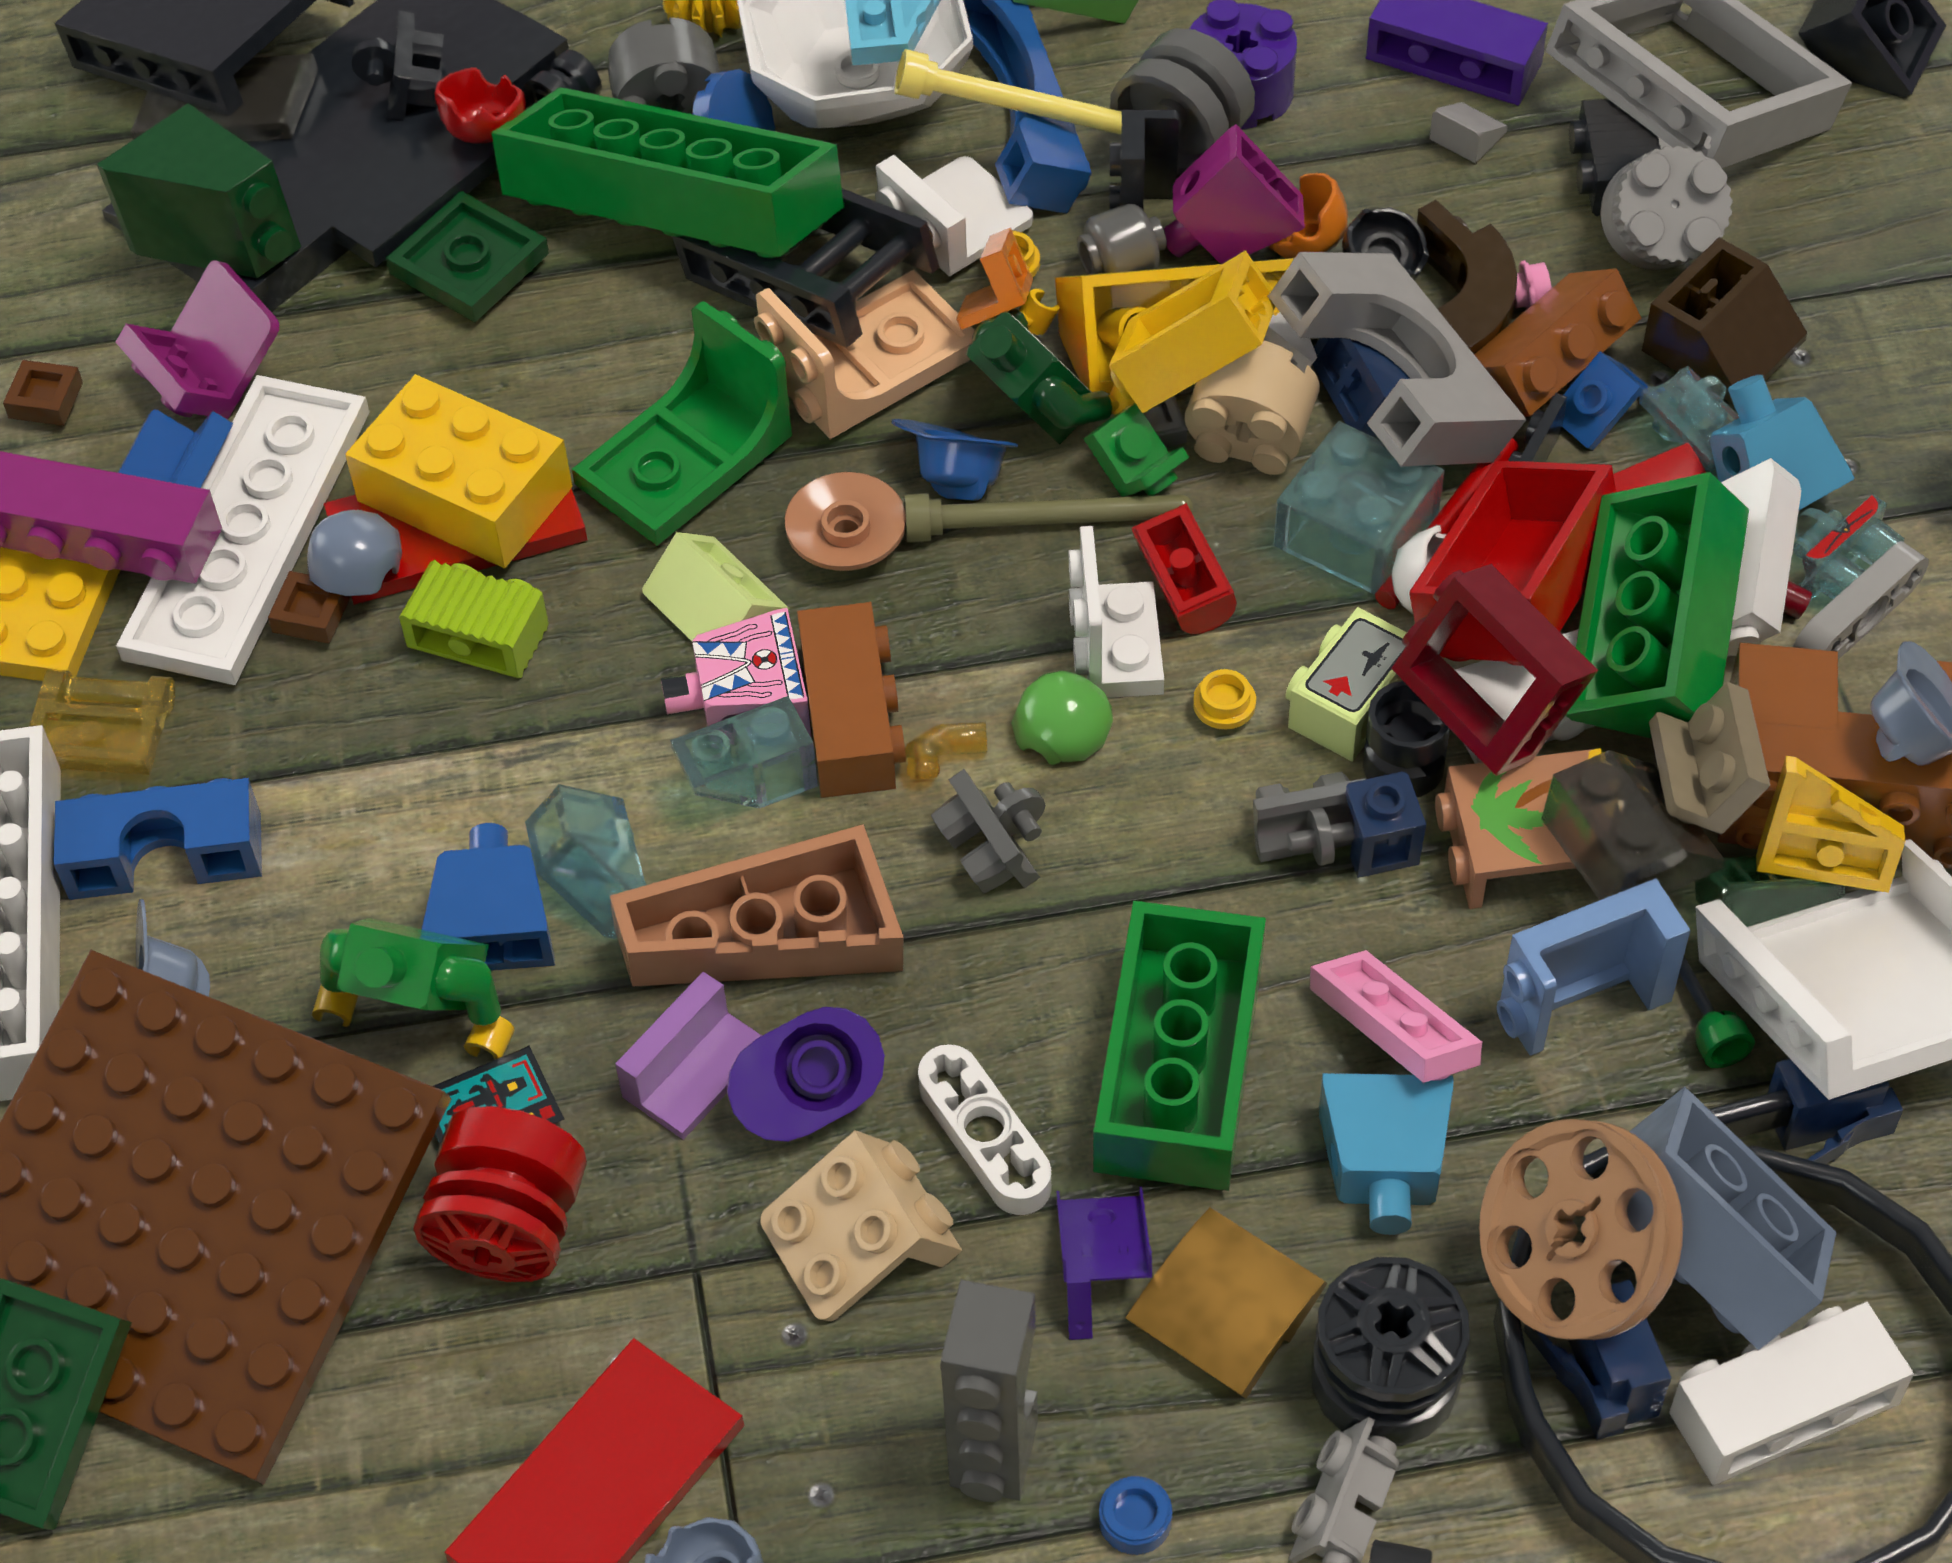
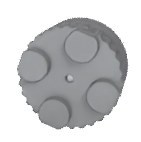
M1680 145L1673 148L1665 146L1644 154L1621 168L1611 179L1605 190L1601 205V221L1608 242L1624 260L1648 270L1671 269L1696 259L1718 237L1722 238L1724 236V229L1729 226L1728 218L1732 215L1730 206L1733 203V199L1730 197L1731 188L1727 185V174L1716 160L1705 157L1701 151L1695 152L1691 147L1684 149Z

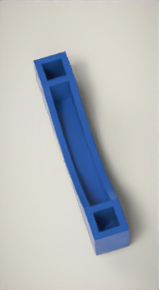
M963 0L973 38V45L990 65L999 83L1063 98L1061 88L1056 80L1047 51L1042 43L1033 14L1028 5L1016 3L1013 0ZM1009 109L1011 115L1010 137L995 163L1008 203L1068 213L1079 193L1087 187L1090 175L1092 174L1075 125Z

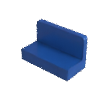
M152 410L117 473L201 488L234 423L212 411L197 431L193 432L159 410Z

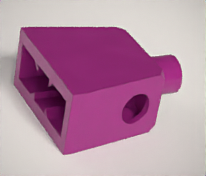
M1235 124L1177 178L1173 185V213L1176 220L1165 226L1163 230L1166 237V247L1174 256L1180 258L1201 244L1219 263L1223 264L1245 250L1250 255L1305 228L1303 194Z

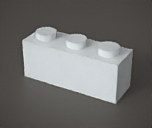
M1868 1302L1844 1312L1841 1307L1836 1306L1816 1314L1805 1324L1804 1329L1783 1338L1778 1335L1759 1350L1751 1343L1744 1349L1742 1356L1721 1365L1716 1360H1708L1694 1366L1680 1378L1669 1414L1712 1486H1715L1899 1405L1914 1373Z

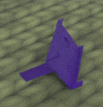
M1142 1186L1140 1187V1196L1060 1200L1059 1191H1057L1064 1282H1067L1069 1340L1093 1339L1091 1281L1152 1278V1252L1149 1245Z

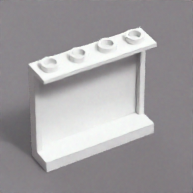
M1911 839L1905 841L1902 851V876L1893 879L1889 893L1860 889L1746 926L1720 899L1695 906L1699 962L1828 1100L1952 1060V876L1946 872L1938 860L1928 856Z

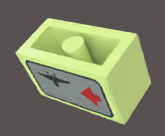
M1359 607L1355 609L1342 627L1335 624L1324 637L1319 649V656L1309 668L1301 666L1295 672L1287 687L1285 697L1290 701L1288 728L1353 762L1365 746L1371 700L1383 687L1393 682L1403 681L1391 668L1406 648L1402 644V640L1407 632Z

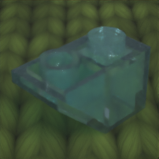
M789 696L670 740L671 748L694 794L697 796L760 809L818 787L813 741Z
M558 784L525 821L537 874L604 937L615 939L617 936L614 929L610 895L647 885L641 869L624 800L619 797Z

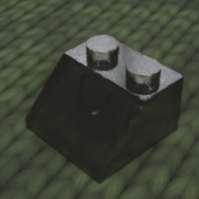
M1608 750L1553 774L1541 819L1599 900L1655 878L1667 894L1724 868L1725 859L1700 826L1682 822L1667 812L1659 771L1654 764Z

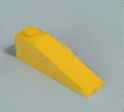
M1295 258L1253 262L1273 289ZM1222 264L1056 277L1057 305L1060 306L1058 311L1059 336L1079 380L1091 392L1103 390L1106 393H1111L1114 382L1111 377L1109 364L1129 319ZM1275 307L1273 314L1276 316L1280 311Z

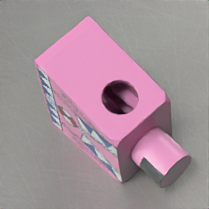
M788 608L777 609L697 635L692 640L697 672L661 678L667 715L704 708L709 738L715 742L812 738L808 700Z

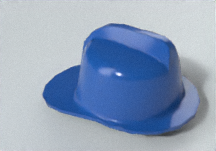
M892 419L891 421L894 426L916 434L921 476L924 480L931 483V486L940 496L948 499L973 501L981 499L986 488L994 485L997 481L1006 449L1018 447L1016 443L981 439L961 431L906 419Z

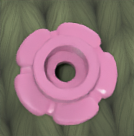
M1523 260L1519 263L1514 307L1516 309L1522 307L1528 309L1552 289L1549 273L1544 262L1529 265Z

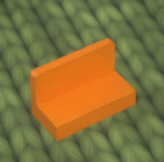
M1011 227L988 238L980 261L991 285L965 296L956 318L961 330L1026 303L1033 278Z

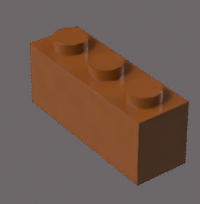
M1617 268L1569 273L1480 349L1475 356L1523 416H1531L1553 397L1555 393L1586 368L1599 351L1603 353L1642 318Z
M871 602L797 611L821 798L896 789L894 764L905 763L906 753L902 725H889L888 713L898 712L899 710L894 674L882 676L880 664L891 662L887 625L875 626Z

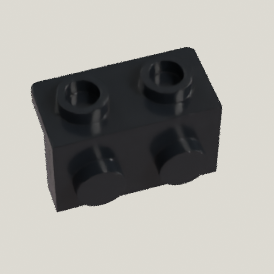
M1122 110L1121 142H1110V177H1121V183L1110 182L1109 210L1126 204H1135L1143 210L1144 199H1173V185L1177 180L1178 111Z

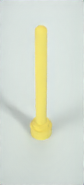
M904 49L898 64L894 92L897 95L919 99L921 94L931 96L932 92L935 91L1120 135L1122 133V111L938 69V63L930 61L928 54Z

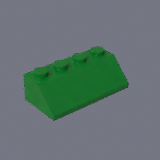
M1711 472L1602 495L1576 649L1599 671L1565 715L1571 721L1652 738L1649 721L1657 712L1689 722L1697 708L1707 703L1723 686L1749 508Z

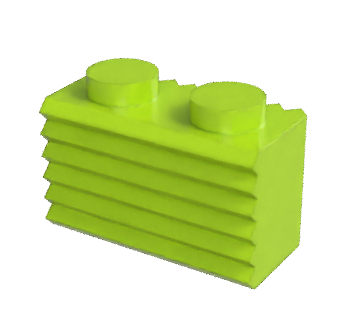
M436 560L429 563L399 617L408 648L515 678H522L523 671L528 667V662L532 659L534 650H537L538 643L542 640L543 633L547 631L549 623L543 593L531 584L520 579H509L507 582L503 578L496 580L492 575L485 577L482 573L468 565L461 563L451 566L447 563L441 565Z

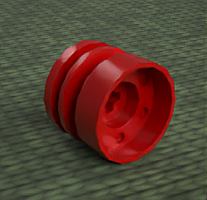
M496 1106L469 1107L453 1114L446 1126L434 1163L438 1176L431 1179L423 1196L424 1204L418 1212L413 1227L417 1242L432 1256L455 1269L481 1278L504 1282H533L549 1276L557 1265L561 1251L559 1243L566 1235L568 1228L565 1213L570 1210L576 1201L586 1168L587 1159L584 1148L570 1133L552 1122L520 1110Z

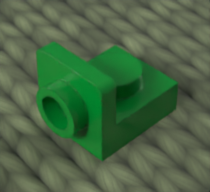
M1136 403L1124 408L1083 438L1121 497H1127L1144 490L1147 496L1157 494L1178 479L1173 469L1189 458L1183 447L1168 452Z

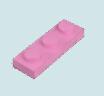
M1367 950L1311 966L1310 990L1423 1083L1443 1080L1451 1074L1481 1065L1482 1041Z

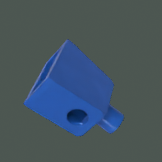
M482 823L474 826L469 832V849L444 851L437 857L422 930L488 944L485 963L491 971L555 966V955L531 848L525 845L508 846V831L499 824Z

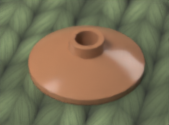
M856 472L833 473L809 482L794 495L785 514L786 535L795 552L813 565L837 571L862 569L880 562L899 545L906 527L905 508L895 490L878 478Z

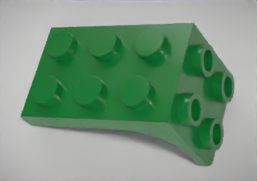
M701 301L691 310L694 327L693 346L688 361L673 386L658 401L572 468L574 484L656 546L792 436L789 410L790 401L785 371L786 362L782 353L773 343L767 340L761 341L742 328L730 313L718 311L704 301Z

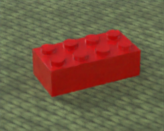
M1495 460L1409 591L1415 623L1427 617L1437 602L1433 598L1434 592L1449 575L1458 570L1466 573L1492 564L1560 632L1586 589L1602 495L1616 492L1612 465ZM1468 612L1439 654L1442 658L1456 662L1472 659L1502 661L1511 665L1522 666L1470 612Z

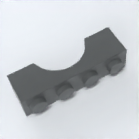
M960 1279L940 1361L950 1487L959 1488L966 1496L979 1501L996 1502L1001 1500L1002 1497L1020 1500L1038 1424L1037 1391L1026 1389L1036 1328L1035 1293Z

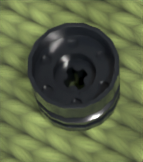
M1375 1257L1352 1265L1329 1284L1318 1309L1316 1340L1312 1356V1390L1323 1414L1338 1429L1343 1432L1369 1417L1375 1421L1368 1440L1371 1436H1380L1392 1441L1396 1446H1404L1429 1437L1449 1418L1459 1394L1463 1366L1470 1342L1469 1313L1457 1288L1436 1269L1409 1258Z

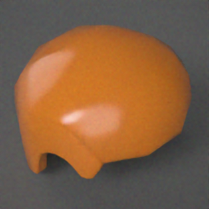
M1307 173L1299 179V191L1303 194L1305 228L1269 245L1270 249L1285 259L1295 258L1299 252H1328L1336 247L1344 236L1348 224L1347 204L1336 180L1326 173Z

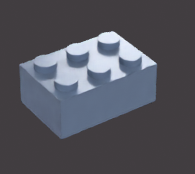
M1685 1086L1629 1131L1643 1140L1657 1154L1669 1172L1678 1194L1682 1212L1683 1239L1680 1260L1674 1278L1683 1284H1690L1711 1304L1718 1320L1733 1333H1741L1759 1350L1822 1303L1836 1231ZM1643 1190L1634 1193L1627 1207L1628 1219L1637 1231L1645 1229L1653 1216L1652 1201Z

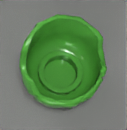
M1056 671L1043 674L1023 691L1011 724L1016 743L1021 750L1024 751L1032 748L1042 754L1049 764L1054 765L1061 761H1084L1103 748L1112 727L1113 714L1112 706L1105 692L1096 684L1073 672Z

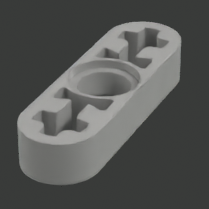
M1903 541L1897 542L1807 623L1797 637L1793 647L1837 651L1839 660L1912 593L1923 578L1929 565V559Z

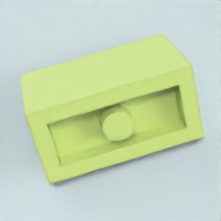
M676 532L643 586V594L691 641L699 634L782 608H788L789 610L788 606L712 536Z

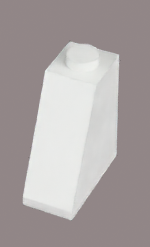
M1772 458L1721 482L1749 508L1727 657L1737 655L1740 642L1760 644L1761 641L1781 632L1802 490L1799 480Z

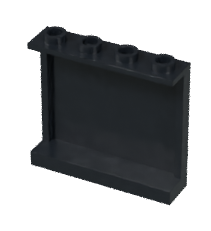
M81 0L54 24L73 68L231 116L244 104L233 75L317 0ZM325 0L346 7H351L355 3L354 0Z

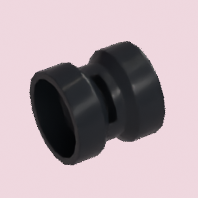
M567 49L552 61L551 69L548 72H538L526 82L524 87L526 97L532 106L559 87L599 95L602 90V83L597 70L587 58L575 50Z

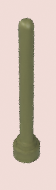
M929 493L904 494L906 543L931 542V536L942 535L943 529L1149 520L1187 503L1192 512L1193 503L1186 495H1158L942 505L941 499H929Z

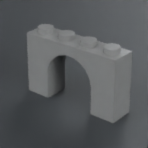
M1299 252L1268 295L1269 299L1300 338H1347L1359 341L1387 356L1409 376L1410 379H1400L1367 422L1401 467L1492 463L1527 420L1393 254Z

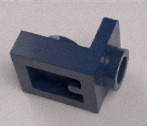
M1398 772L1347 784L1345 796L1355 822V837L1352 840L1350 858L1357 878L1419 865L1427 824L1409 775L1406 772Z

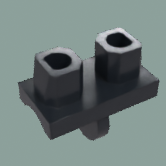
M398 11L395 45L384 41L382 38L375 37L360 42L352 53V69L356 76L372 86L390 82L387 118L404 121L407 104L437 108L435 89L436 84L441 80L442 70H440L443 35L414 30L415 13Z

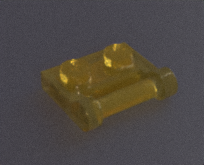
M49 669L44 676L29 727L43 725L61 769L150 775L166 716L172 712L174 707L175 683L172 677L151 676L148 682L72 677L71 672L68 670ZM75 701L90 703L141 706V708L70 704V702Z

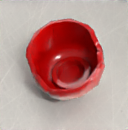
M468 68L450 73L436 84L435 98L440 118L450 134L464 142L474 144L493 142V131L525 111L526 102L523 91L512 85L511 80L506 75L501 77L499 84H491L487 82L479 69Z

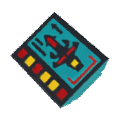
M530 1046L433 1085V1087L445 1091L451 1098L435 1132L439 1145L452 1115L469 1107L496 1106L520 1110L546 1119L553 1124L564 1120Z

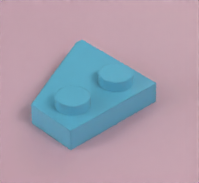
M844 0L852 66L900 61L904 49L914 51L941 0Z

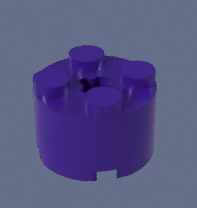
M1214 0L1210 2L1207 6V12L1199 16L1189 29H1195L1218 40L1235 54L1248 72L1255 91L1254 111L1240 129L1257 127L1258 119L1272 114L1273 120L1279 118L1290 107L1294 96L1297 37L1293 29L1291 15L1283 10H1271L1259 5L1236 3L1234 0Z

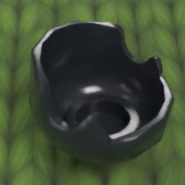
M1391 207L1371 210L1363 209L1347 226L1341 245L1342 253L1393 254L1414 281L1424 269L1429 257L1426 237L1420 226L1411 215Z

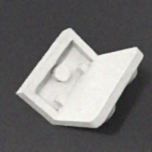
M895 155L876 165L878 190L875 194L876 202L909 215L918 216L928 222V226L933 234V244L939 267L948 276L955 274L979 259L989 236L1010 227L1012 231L1023 232L1033 223L1032 210L1028 206L1009 204L1002 184L971 157H959L924 179L916 175Z

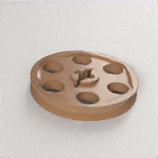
M1578 1119L1558 1120L1539 1126L1525 1134L1507 1150L1494 1169L1485 1190L1480 1213L1479 1230L1482 1257L1489 1279L1498 1296L1506 1307L1523 1323L1536 1331L1556 1338L1603 1339L1613 1337L1635 1327L1661 1302L1673 1281L1680 1260L1683 1239L1682 1212L1678 1194L1669 1172L1657 1154L1643 1140L1626 1129L1609 1123ZM1598 1138L1607 1148L1608 1165L1600 1177L1593 1179L1585 1170L1583 1158L1586 1147L1592 1140ZM1535 1158H1539L1544 1162L1549 1178L1544 1192L1534 1198L1525 1187L1524 1176L1529 1163ZM1643 1190L1652 1201L1653 1216L1645 1229L1637 1231L1628 1219L1627 1207L1634 1193ZM1575 1216L1586 1218L1581 1226L1582 1234L1586 1237L1584 1242L1573 1241L1578 1232L1577 1225L1573 1221ZM1523 1228L1529 1234L1532 1241V1252L1527 1263L1519 1268L1510 1258L1508 1244L1515 1230ZM1623 1261L1633 1268L1637 1280L1634 1294L1625 1303H1622L1615 1297L1611 1287L1612 1273L1615 1267ZM1563 1279L1572 1286L1576 1297L1573 1312L1565 1320L1557 1317L1551 1305V1293L1554 1286Z

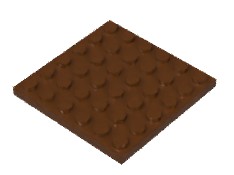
M90 950L0 1121V1278L131 1321V1327L99 1413L264 1485L451 1098L443 1090Z

